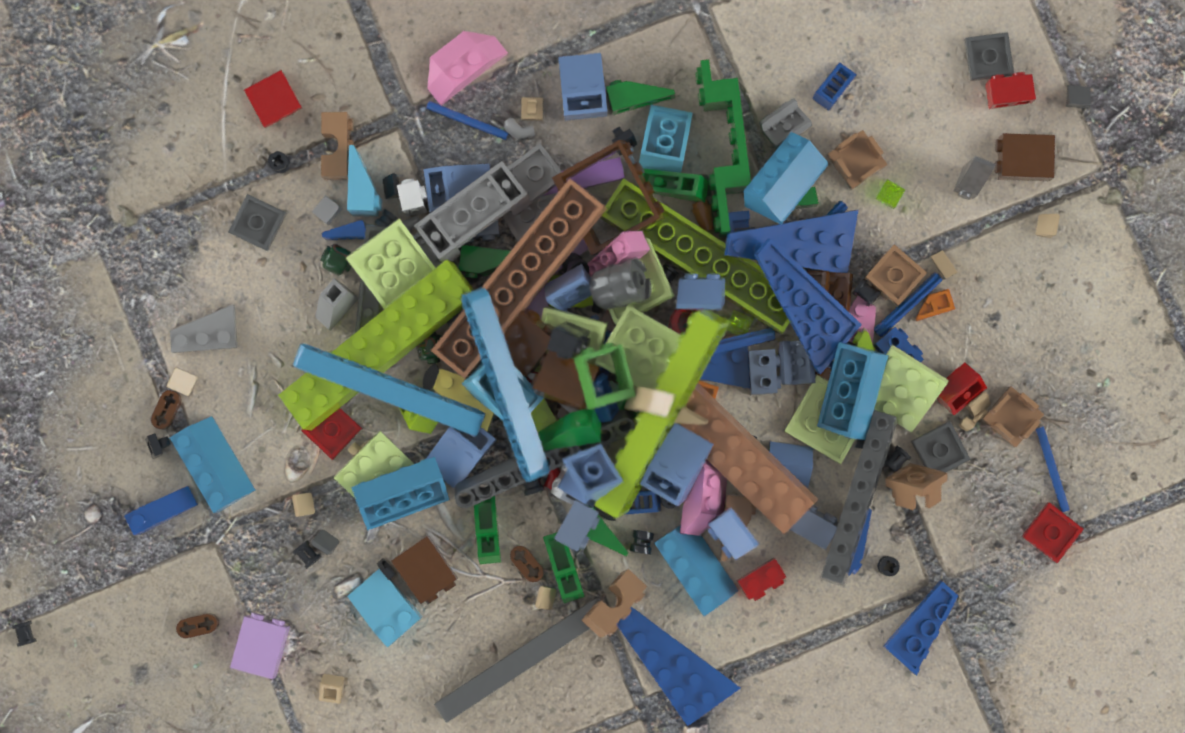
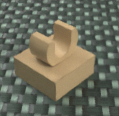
M522 97L521 120L543 121V98Z

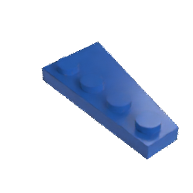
M748 346L712 355L700 379L750 389Z
M940 580L883 647L917 676L921 663L926 659L933 640L937 638L939 629L943 621H946L958 595Z

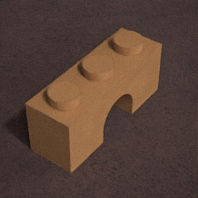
M321 112V134L324 138H335L338 140V148L333 154L321 155V177L324 180H348L349 145H354L353 140H350V131L354 129V122L347 112Z
M629 569L621 572L608 587L616 597V606L611 608L603 601H600L593 605L582 621L600 638L606 635L611 636L617 630L618 626L616 624L619 620H624L631 613L630 607L633 603L637 604L645 596L643 591L647 586Z

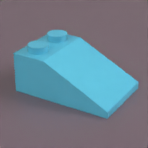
M656 105L650 106L639 160L643 169L681 173L692 112Z
M349 145L347 210L352 216L379 217V211L383 209V199L380 198L359 152L354 145Z
M481 362L465 379L462 385L480 403L502 419L483 362ZM515 367L531 413L544 398L534 393L533 386Z
M380 569L347 596L386 647L393 644L423 617L394 582L388 580Z

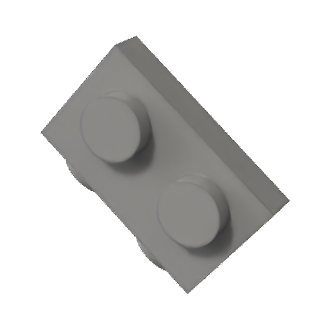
M794 98L783 103L780 108L766 115L759 122L763 134L776 149H778L790 132L799 135L812 126L811 120L798 107L797 101Z

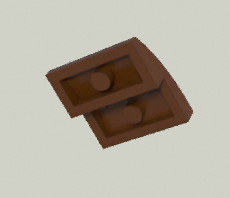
M807 270V273L850 312L853 274Z

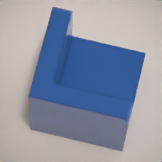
M749 210L728 212L730 233L734 232L736 228L749 227Z

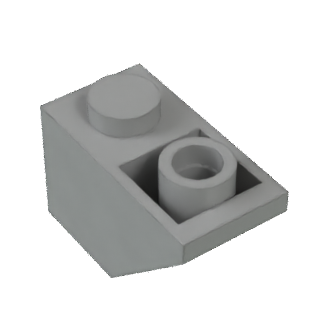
M333 279L319 296L315 317L331 331L359 298L344 284Z

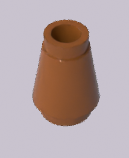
M708 199L705 203H693L691 211L699 227L705 231L713 230L712 204H709Z

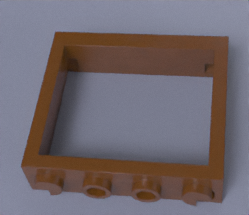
M624 140L614 142L552 177L558 191H560L568 179L621 151L653 213V216L624 232L642 231L664 219L662 204L660 201H656L652 195L654 189L649 181H645L642 175L644 173L643 167L639 162H635L632 156L634 150L630 143H626ZM591 228L583 239L591 255H598L620 234L601 244L593 228Z

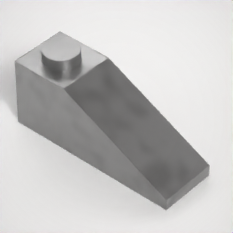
M975 156L963 167L954 191L958 192V196L967 200H970V198L974 199L978 196L996 164Z

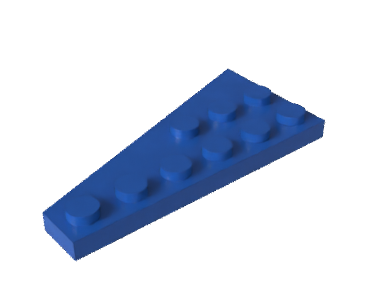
M858 210L785 222L782 225H769L728 233L724 255L757 260L754 254L768 238H771L801 267L848 273Z
M768 238L754 256L817 374H821L835 358L839 342L847 343L862 324L776 242Z
M632 606L630 607L631 613L624 620L620 619L616 624L687 726L741 689L740 686Z

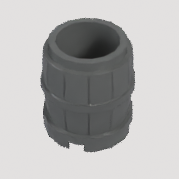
M638 258L626 260L624 263L608 265V267L596 271L590 277L589 282L591 295L596 305L604 309H613L649 299L651 296L650 278H645L644 272L647 269L643 262Z

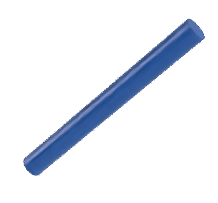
M429 101L426 109L501 139L506 140L508 137V133L502 129Z
M1044 426L1036 428L1061 512L1069 511L1070 508Z

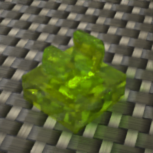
M887 179L875 199L895 209L905 189Z
M733 310L729 319L730 324L726 331L735 335L746 334L754 318Z

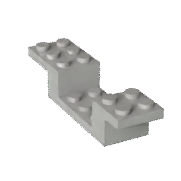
M539 143L508 167L501 161L415 224L414 227L418 233L413 238L435 268L445 260L453 262L461 256L459 247L510 211L513 216H516L554 188L556 185L552 177L562 171Z

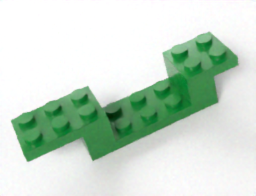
M707 59L700 60V65L696 67L695 72L696 85L701 86L698 93L699 106H703L704 112L727 109V124H731L729 143L734 145V150L731 154L732 165L714 167L712 174H709L708 178L709 190L714 192L711 199L712 212H716L717 216L713 220L714 231L719 233V238H726L727 234L730 233L726 195L744 193L751 179L738 78L712 81L710 62Z

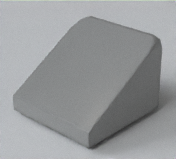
M325 195L312 212L329 226L342 208Z

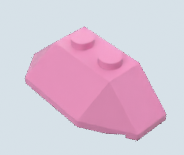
M463 31L430 57L427 89L442 106L506 56L508 52L495 36Z
M707 459L687 499L683 502L681 534L701 535L709 528L708 523L724 512L727 478Z

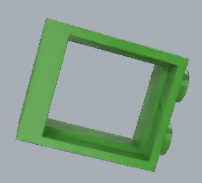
M613 342L600 345L601 350L594 352L593 348L580 351V356L574 357L588 409L636 396L622 344L614 346ZM610 353L620 391L596 397L586 360Z

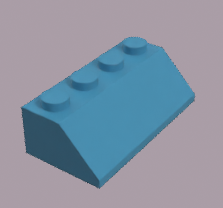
M790 132L745 188V207L782 225L827 168L828 162L810 140Z
M839 342L817 427L848 438L866 440L888 355Z
M213 416L190 425L170 437L213 513L221 512L256 491Z
M435 457L423 459L419 463L402 467L397 471L380 475L378 478L361 482L351 487L367 531L450 500Z
M680 524L655 541L654 544L702 615L706 616L739 590L701 535L681 534Z

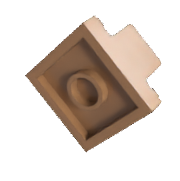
M864 130L853 134L827 154V157L851 190L888 165L882 157L884 152L872 136L868 137Z
M894 244L865 278L872 284L871 287L882 292L880 295L886 301L891 300L898 306L927 272Z
M1010 386L982 420L1015 448L1041 423L1039 420L1044 414L1038 409L1040 406L1025 393H1019Z
M909 463L885 478L886 487L892 488V497L895 498V504L910 510L916 508V496H925V507L932 508L941 502V486L948 481L947 473Z

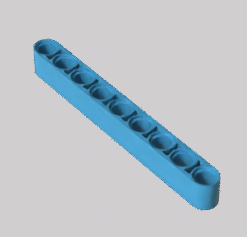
M485 288L463 294L462 304L520 472L524 480L530 482L549 474V466L490 295Z
M300 344L293 362V366L300 370L472 435H478L485 417V413L479 409L308 344Z

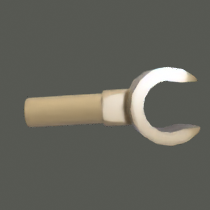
M984 409L972 420L967 416L964 417L959 423V427L964 431L971 430L988 411Z
M370 440L361 446L354 442L348 448V452L355 456Z

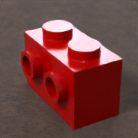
M1017 72L1012 74V77L995 75L985 84L989 109L1032 104L1036 100L1032 74L1026 75L1025 72Z
M964 362L946 377L948 383L937 397V400L950 413L955 415L986 390L987 386L981 375Z
M771 558L736 581L748 600L754 599V601H757L766 595L764 591L770 587L774 590L783 585V579L787 578L777 560Z

